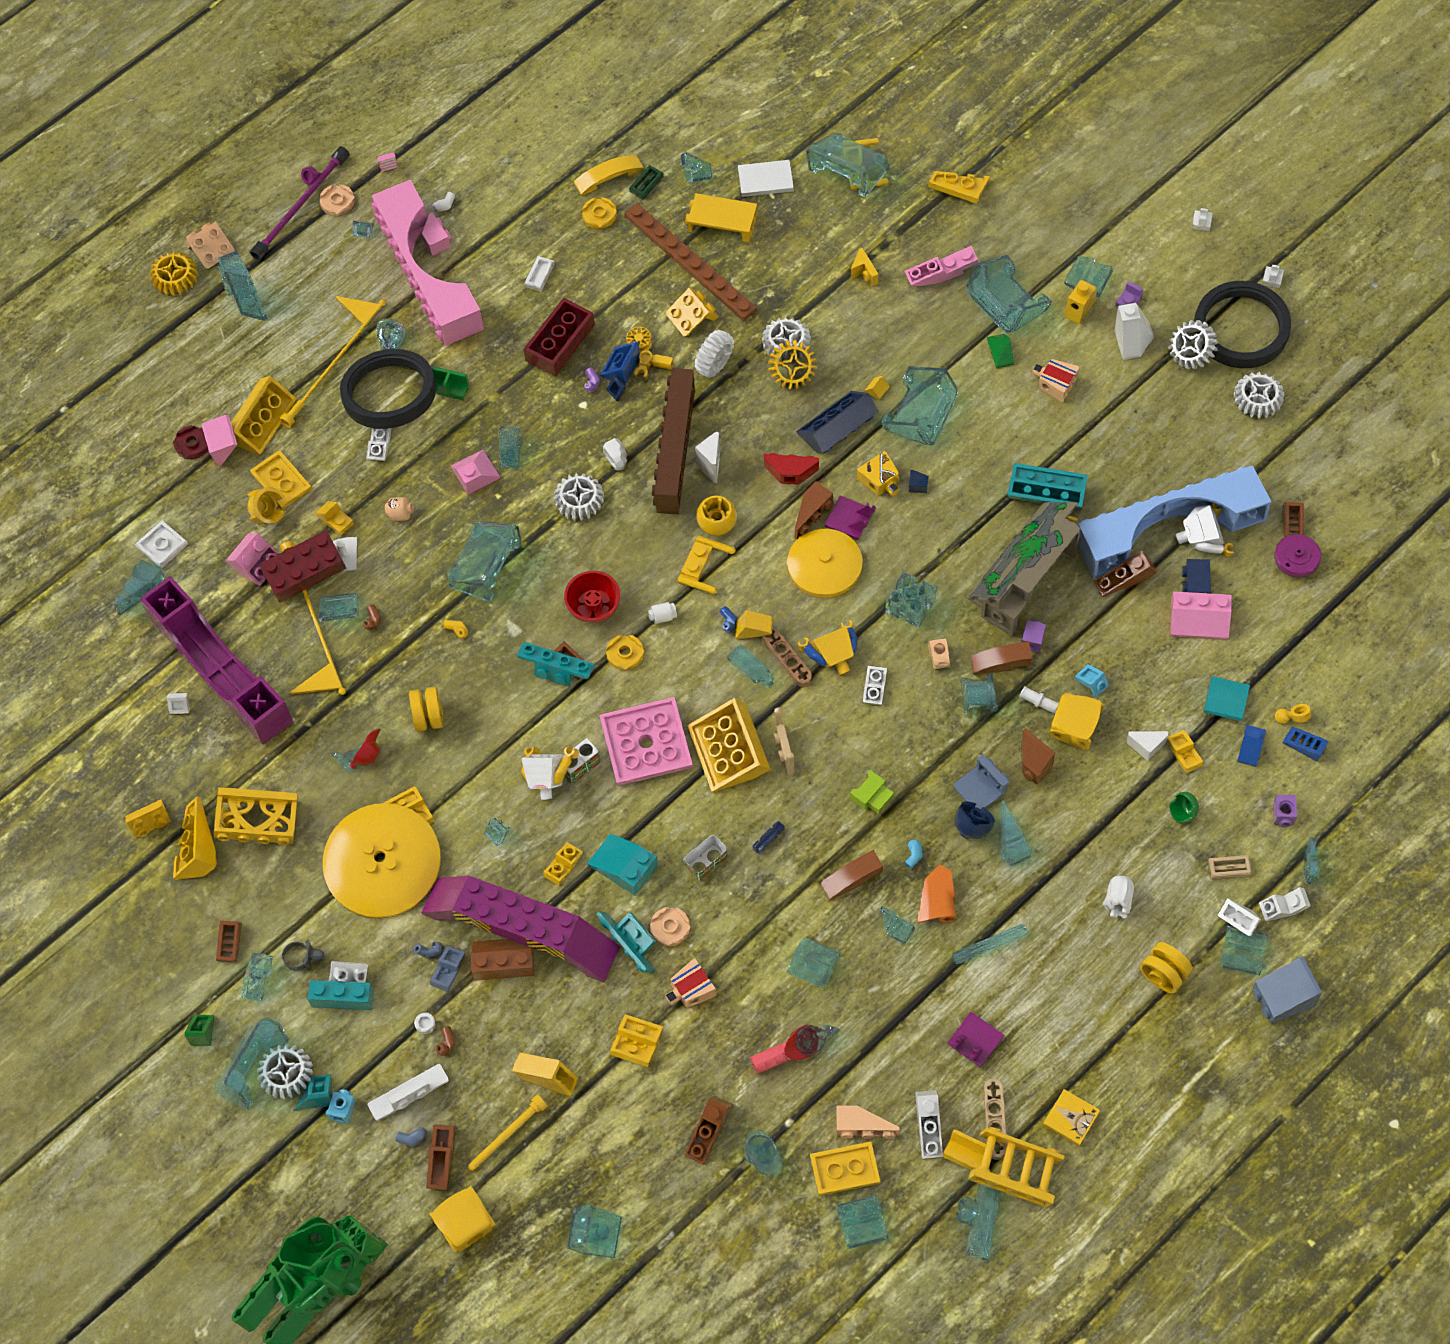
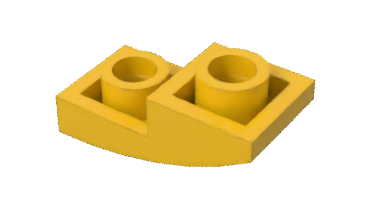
M567 842L556 853L555 860L544 870L543 877L560 886L583 855V851Z

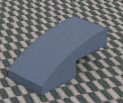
M447 945L438 961L439 965L430 979V985L449 992L462 965L465 952Z

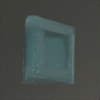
M354 220L353 236L370 238L374 222Z

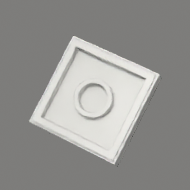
M162 520L141 538L135 546L162 569L188 545V542Z

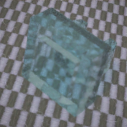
M496 818L489 820L484 834L496 846L503 844L511 828H505L502 820L498 821Z

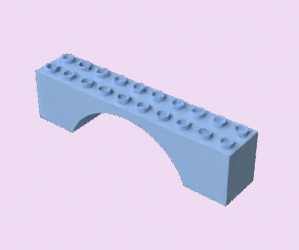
M1252 465L1240 467L1236 471L1225 472L1216 478H1207L1201 483L1189 484L1183 489L1171 490L1165 495H1157L1150 500L1139 501L1132 506L1120 507L1114 512L1102 513L1096 518L1082 520L1078 523V526L1081 528L1078 549L1094 579L1103 576L1130 559L1131 548L1139 535L1148 527L1161 520L1176 516H1188L1195 507L1212 506L1213 503L1219 504L1216 509H1222L1221 514L1216 516L1218 523L1229 531L1234 532L1266 521L1271 500Z

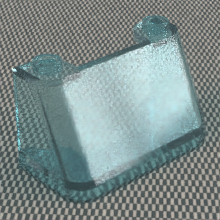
M833 133L812 144L806 150L810 171L816 173L818 170H823L827 167L850 178V184L853 186L856 184L860 189L858 194L865 197L889 170V162L886 155L850 140L840 133Z
M1007 255L977 263L966 285L968 295L1005 333H1011L1047 311L1052 301L1045 294H1038L1033 299L1013 278L1015 264Z
M909 366L903 376V383L908 390L896 415L887 413L883 417L881 424L888 432L925 445H934L956 401L958 389L946 368Z
M478 521L474 523L471 528V534L456 563L447 573L449 587L490 602L494 596V592H491V589L497 583L496 577L509 552H513L514 547L518 549L522 542L519 527L514 524Z
M263 1018L248 1027L216 1081L215 1090L220 1097L244 1109H249L253 1100L247 1094L249 1087L245 1084V1075L261 1049L270 1052V1048L278 1045L284 1048L289 1040L279 1022L270 1018Z

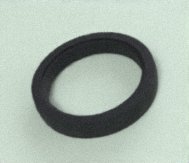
M1231 281L1210 290L1200 301L1195 313L1194 322L1200 320L1202 323H1206V316L1209 310L1224 299L1248 297L1268 306L1276 316L1279 324V334L1269 346L1255 352H1236L1218 343L1214 345L1217 351H1212V354L1215 355L1212 359L1229 367L1255 368L1271 362L1283 351L1291 332V316L1287 305L1277 293L1264 285L1250 281Z
M403 349L376 351L357 360L345 372L340 384L341 401L350 418L363 426L375 429L403 426L419 418L433 403L436 395L435 375L430 364L417 353ZM393 365L405 366L417 371L424 379L420 394L408 405L394 411H369L360 407L353 400V391L357 383L365 375L378 368Z

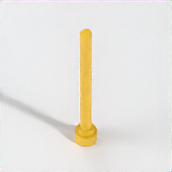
M539 1095L534 1096L529 1104L530 1107L468 1165L469 1170L474 1171L532 1115L540 1111L543 1112L548 1107L545 1101Z

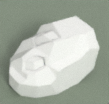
M613 438L604 444L603 452L615 470H622L627 463V453L621 441Z

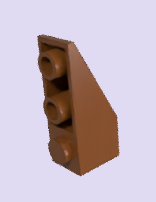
M817 481L803 495L795 525V539L806 534L809 527L819 521L822 513L825 510L828 511L833 506V493Z
M1141 551L1094 582L1102 597L1141 583L1158 571L1150 557Z
M717 1096L708 1099L685 1156L701 1164L705 1163L727 1121L733 1106L732 1103Z

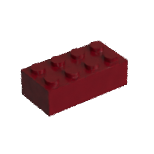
M563 298L523 349L525 361L556 376L595 326L594 313Z
M327 530L259 564L279 603L347 569Z

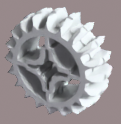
M785 316L784 320H781L778 317L777 322L772 320L771 325H767L766 330L763 332V348L767 351L768 356L770 353L777 354L773 350L775 347L781 350L779 343H783L786 347L787 340L790 341L791 346L793 340H797V346L800 342H803V349L806 346L810 347V331L806 328L805 323L801 324L800 319L794 321L792 317L788 320ZM791 349L785 351L779 360H788ZM797 351V357L801 359L802 353Z
M1190 320L1189 325L1183 322V328L1177 326L1178 332H1172L1175 337L1169 339L1173 344L1168 346L1170 350H1173L1170 352V355L1174 357L1173 360L1176 363L1179 362V366H1185L1186 369H1190L1191 366L1193 369H1197L1198 365L1204 367V361L1210 363L1208 358L1215 357L1212 351H1217L1214 345L1218 344V341L1214 339L1217 335L1213 332V328L1208 327L1207 323H1202L1200 320L1196 322ZM1192 332H1200L1199 334H1196L1194 336L1188 335ZM1191 341L1195 343V347L1197 348V350L1193 346H1191ZM1193 353L1198 354L1193 358H1186L1188 355L1190 356Z
M715 330L709 334V337L705 339L696 355V371L705 377L711 378L716 376L730 358L734 348L733 337L721 330Z
M1260 371L1257 375L1251 372L1249 376L1245 375L1243 379H1240L1237 386H1235V405H1239V410H1244V415L1250 413L1251 418L1254 415H1257L1258 419L1261 418V415L1265 418L1269 414L1273 416L1275 411L1278 412L1283 404V386L1279 385V380L1274 381V375L1268 377L1267 372L1264 375H1261ZM1246 390L1249 391V396H1248V397H1247L1246 394H1245V391H1246ZM1270 393H1271V395H1272V397H1273V399H1272L1271 401H1270L1269 396H1268Z
M576 473L575 477L568 475V480L562 478V484L558 483L557 489L554 491V502L556 503L557 510L560 511L561 515L565 514L567 519L572 516L574 521L577 517L582 521L585 516L589 519L590 514L596 515V510H600L601 504L604 502V492L602 491L601 484H598L597 479L593 480L591 475L586 478L584 473L581 476H578Z
M286 1044L284 1049H282L281 1045H278L277 1051L270 1048L271 1054L263 1055L265 1061H259L262 1067L257 1069L258 1074H261L257 1078L259 1082H262L260 1086L262 1089H266L267 1094L272 1093L274 1098H277L280 1094L281 1099H285L286 1094L293 1098L294 1092L298 1095L301 1094L300 1088L307 1089L305 1082L309 1083L311 1081L309 1076L313 1075V1071L310 1069L313 1064L309 1061L310 1057L308 1054L304 1055L303 1049L298 1050L295 1045L290 1049L289 1044ZM285 1058H292L300 1063H288ZM278 1062V1065L275 1068H272L274 1064ZM284 1065H285L286 1069H288V1070H287V1073H286V1077H285L284 1074H283V1073H284L283 1070H285V1069H284ZM298 1075V1077L292 1082L293 1077ZM271 1080H282L285 1085H277L271 1082Z

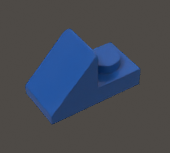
M1250 725L1246 726L1237 762L1254 767L1257 766L1266 732L1265 729Z

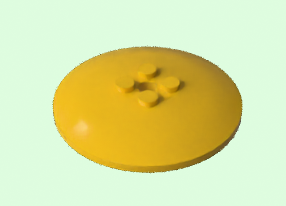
M391 803L368 805L346 816L330 834L323 853L324 878L333 896L351 912L370 918L397 916L417 906L433 888L441 866L439 842L429 823L412 809ZM379 853L385 854V859L382 862L375 861V857Z

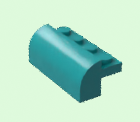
M1014 463L1007 498L1040 504L1043 502H1078L1075 509L1082 510L1088 475Z

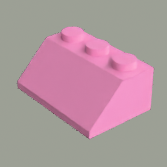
M1173 591L1170 636L1212 639L1229 638L1231 595Z

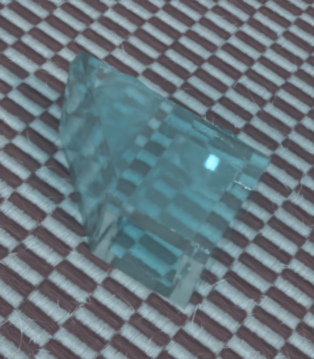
M501 426L499 429L500 467H519V426Z

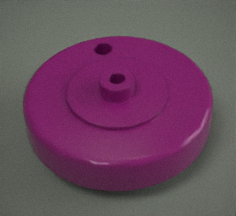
M1294 534L1284 537L1278 543L1274 559L1277 567L1284 574L1302 578L1313 574L1317 570L1321 561V550L1313 539L1305 535Z

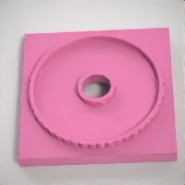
M675 697L599 715L617 786L693 768ZM644 738H649L653 741V745L649 748H642L639 743Z

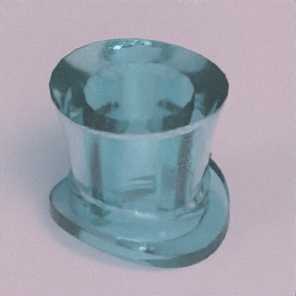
M988 674L987 679L983 680L960 679L964 713L983 707L989 708L992 712L998 710L993 674Z

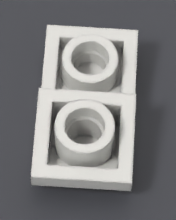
M372 428L366 459L385 461L392 428Z
M868 666L863 703L882 705L887 668Z

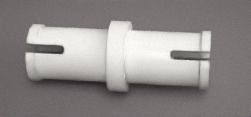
M1024 686L1019 696L1035 704V707L1044 708L1055 714L1059 702L1057 703L1045 697V694H1039Z

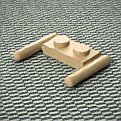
M778 707L774 710L775 730L777 732L774 734V740L776 745H780L781 750L778 751L780 762H784L785 768H787V775L793 776L795 774L794 754L790 750L783 724L782 709Z

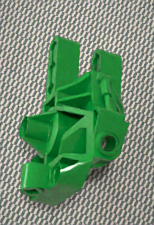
M351 1215L342 1217L332 1224L319 1216L312 1217L283 1239L278 1253L268 1264L267 1271L234 1310L232 1321L248 1332H252L280 1300L286 1307L264 1333L263 1342L265 1344H292L316 1313L322 1311L333 1297L352 1296L359 1291L362 1285L360 1276L367 1264L370 1265L372 1261L375 1262L388 1244Z

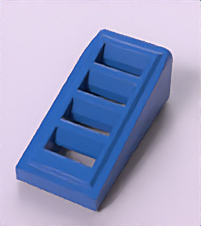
M1292 726L1282 743L1318 762L1329 741ZM1293 735H1297L1295 741H1291ZM1301 738H1303V739H1304L1303 743H1302V744H1299L1298 742L1300 741ZM1307 742L1311 743L1309 747L1306 746Z

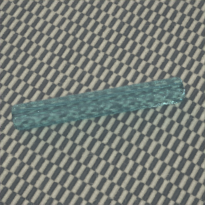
M1024 924L1015 926L953 953V960L956 964L962 963L1025 936L1027 929Z

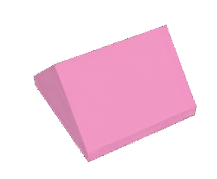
M229 415L202 423L209 453L218 466H222L237 446Z

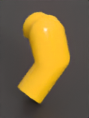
M444 620V629L454 630L461 639L467 637L468 629L463 622Z

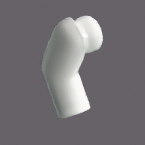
M448 192L445 199L434 202L432 204L433 210L436 212L449 210L454 201L455 194Z

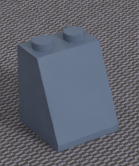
M1300 957L1255 981L1252 990L1255 1000L1259 1001L1262 1006L1263 1016L1269 1019L1271 1024L1315 1007L1322 994L1304 957Z

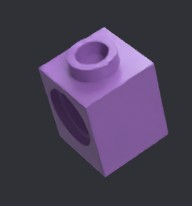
M1027 620L1022 642L1029 641L1031 651L1040 653L1046 624Z
M1296 795L1275 796L1273 801L1274 824L1282 827L1295 824L1297 819ZM1285 809L1289 814H1284L1281 810Z

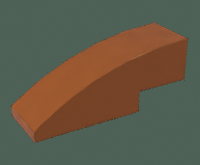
M1029 641L992 648L971 656L973 675L1012 671V667L1029 666L1032 662Z
M872 850L834 872L821 882V886L828 899L832 900L864 885L866 880L882 873L883 865L875 851Z
M433 1125L426 1184L428 1189L448 1190L456 1126Z

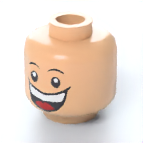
M406 497L390 498L388 503L385 504V514L391 521H406L414 512L413 504Z

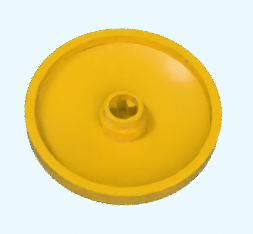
M817 529L807 532L794 542L788 554L787 565L789 576L797 588L814 597L831 598L846 593L857 583L861 576L863 561L861 551L851 537L833 529Z

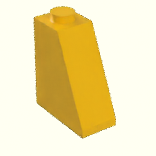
M521 1052L512 1070L524 1081L570 1097L578 1081V1077L561 1061Z

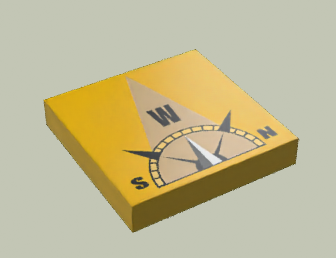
M1064 1089L1044 1121L1043 1126L1080 1147L1099 1115L1100 1109Z

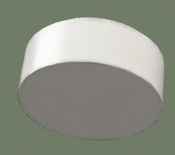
M429 1013L419 1014L414 1022L416 1030L421 1034L431 1033L436 1026L434 1017Z

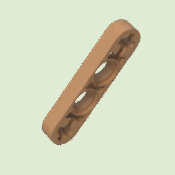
M772 627L775 643L773 644V640L771 637H767V635L762 636L763 643L798 686L806 687L810 685L812 681L811 671L779 631ZM779 646H784L786 648V651L784 653H778L776 652V648ZM789 660H795L797 662V665L795 667H789L787 665V662ZM799 669L802 676H806V680H804L803 678L800 679V674L798 672Z

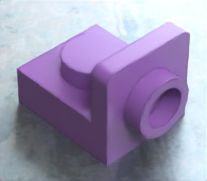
M1127 282L1124 292L1116 301L1115 307L1118 308V306L1137 303L1138 305L1142 300L1143 289L1137 284Z

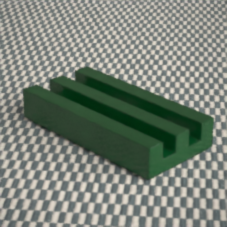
M649 165L631 185L629 192H634L635 196H640L644 200L664 177V173Z

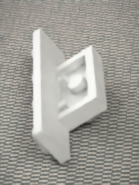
M437 1064L372 1100L367 1105L375 1120L379 1121L397 1110L407 1107L413 1101L425 1097L429 1092L449 1082V1079L442 1066Z

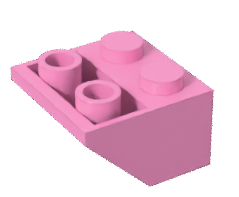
M248 533L226 559V562L237 573L261 586L266 577L259 564L279 553L258 533Z

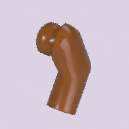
M374 604L367 607L370 618L366 619L367 622L364 621L363 623L364 628L369 631L376 629L381 620Z
M450 1026L441 1029L444 1041L436 1047V1052L441 1056L448 1055L455 1046V1039Z

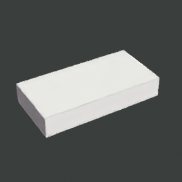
M538 256L524 283L525 287L541 292L555 265L554 261Z

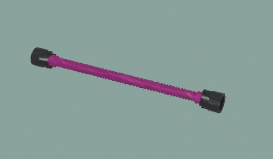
M338 147L332 154V160L280 220L276 227L273 228L265 239L261 242L258 241L252 247L249 253L253 258L260 261L269 251L268 247L276 235L279 234L332 170L338 165L342 166L348 159L350 153L346 148Z

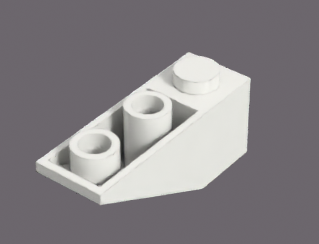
M936 1090L915 1092L922 1159L942 1157L938 1094Z

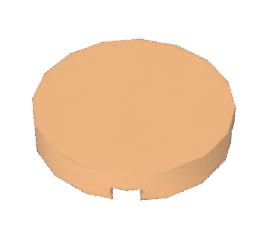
M339 184V186L330 185L320 194L321 208L327 214L334 216L343 215L354 206L353 192L348 186Z
M664 907L653 915L650 930L653 938L659 944L668 947L676 946L688 937L690 923L686 913L679 908Z

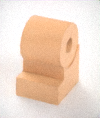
M946 639L929 641L928 648L933 668L950 667Z

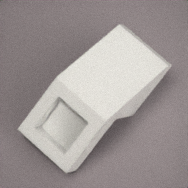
M1301 887L1284 896L1274 894L1259 902L1265 921L1296 915L1310 907L1305 889Z

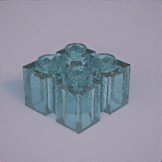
M902 572L896 583V591L892 590L886 600L885 612L897 618L903 615L906 617V622L920 628L926 617V610H930L936 599L937 587L925 581L922 584L916 583V577Z

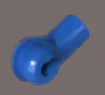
M724 606L720 610L721 615L725 618L722 628L729 633L735 629L737 617L727 606Z

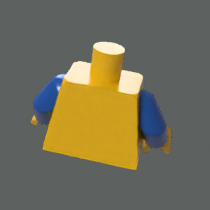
M848 621V626H844L843 622H841L840 629L814 639L810 643L808 638H804L806 643L804 645L798 642L800 651L805 652L812 660L826 668L836 665L839 674L842 675L850 671L846 660L854 657L858 638L852 628V621Z

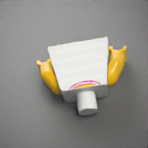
M533 746L531 749L528 747L524 751L527 756L522 758L523 766L521 773L530 789H540L542 800L552 799V789L562 785L565 774L572 762L571 759H576L579 756V750L568 746L564 749L566 757H563V754H540L538 748Z

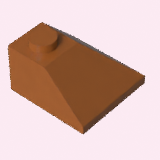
M1025 728L1021 741L1022 773L1027 780L1038 784L1053 769L1055 752Z

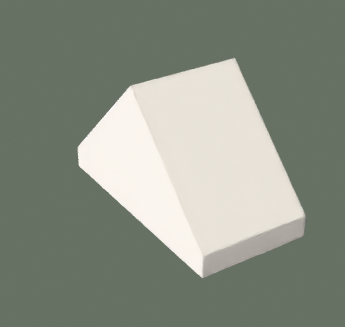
M1168 731L1128 732L1127 744L1148 761L1166 744Z

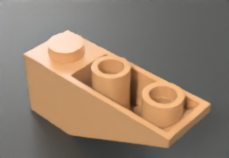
M837 1106V1136H841L843 1139H851L853 1136H862L864 1139H872L874 1136L894 1139L895 1136H899L900 1128L859 1106Z

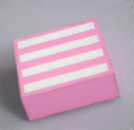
M394 152L377 157L381 172L398 168Z

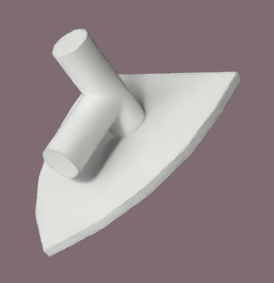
M347 537L333 541L347 568L343 571L356 570L357 537Z

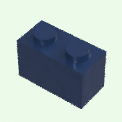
M1187 559L1186 565L1182 566V577H1185V583L1182 584V592L1211 594L1210 559Z

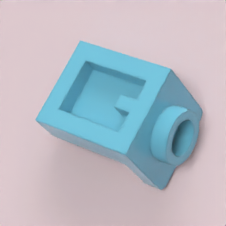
M1089 664L1075 676L1076 681L1090 688L1095 697L1099 696L1109 686L1104 672Z

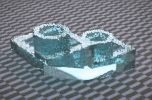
M1312 837L1309 838L1304 855V875L1308 884H1311L1313 878L1317 879L1321 869L1317 866L1320 859L1316 858L1319 850L1316 847L1318 839Z

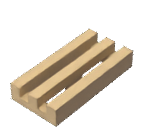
M1249 855L1208 859L1211 879L1247 877L1252 874ZM1245 862V864L1214 866V864Z

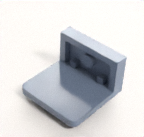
M982 754L977 758L976 767L954 784V789L965 801L976 803L975 807L981 810L982 807L986 809L1008 792L1009 779L1005 773L998 771L995 763L990 758L987 759Z

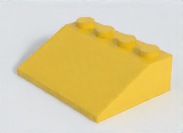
M733 698L687 725L713 793L753 780L771 770L746 703Z

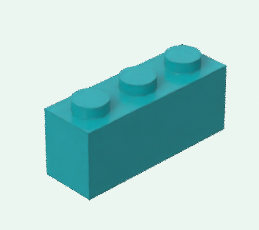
M310 980L307 1000L312 1008L372 1010L374 990L370 983Z

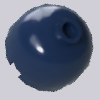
M969 801L962 802L957 809L954 818L955 826L962 837L966 839H981L991 831L995 819L987 809L982 807L980 810L975 807L976 803Z

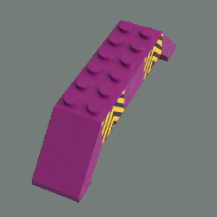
M469 875L438 878L421 912L422 915L438 921L441 919H456L563 959L583 972L587 977L603 983L620 949L617 943L580 916Z

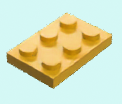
M280 450L250 470L251 475L263 488L273 487L285 496V498L276 501L281 510L312 490L311 485Z
M872 1142L810 1154L819 1196L880 1184Z

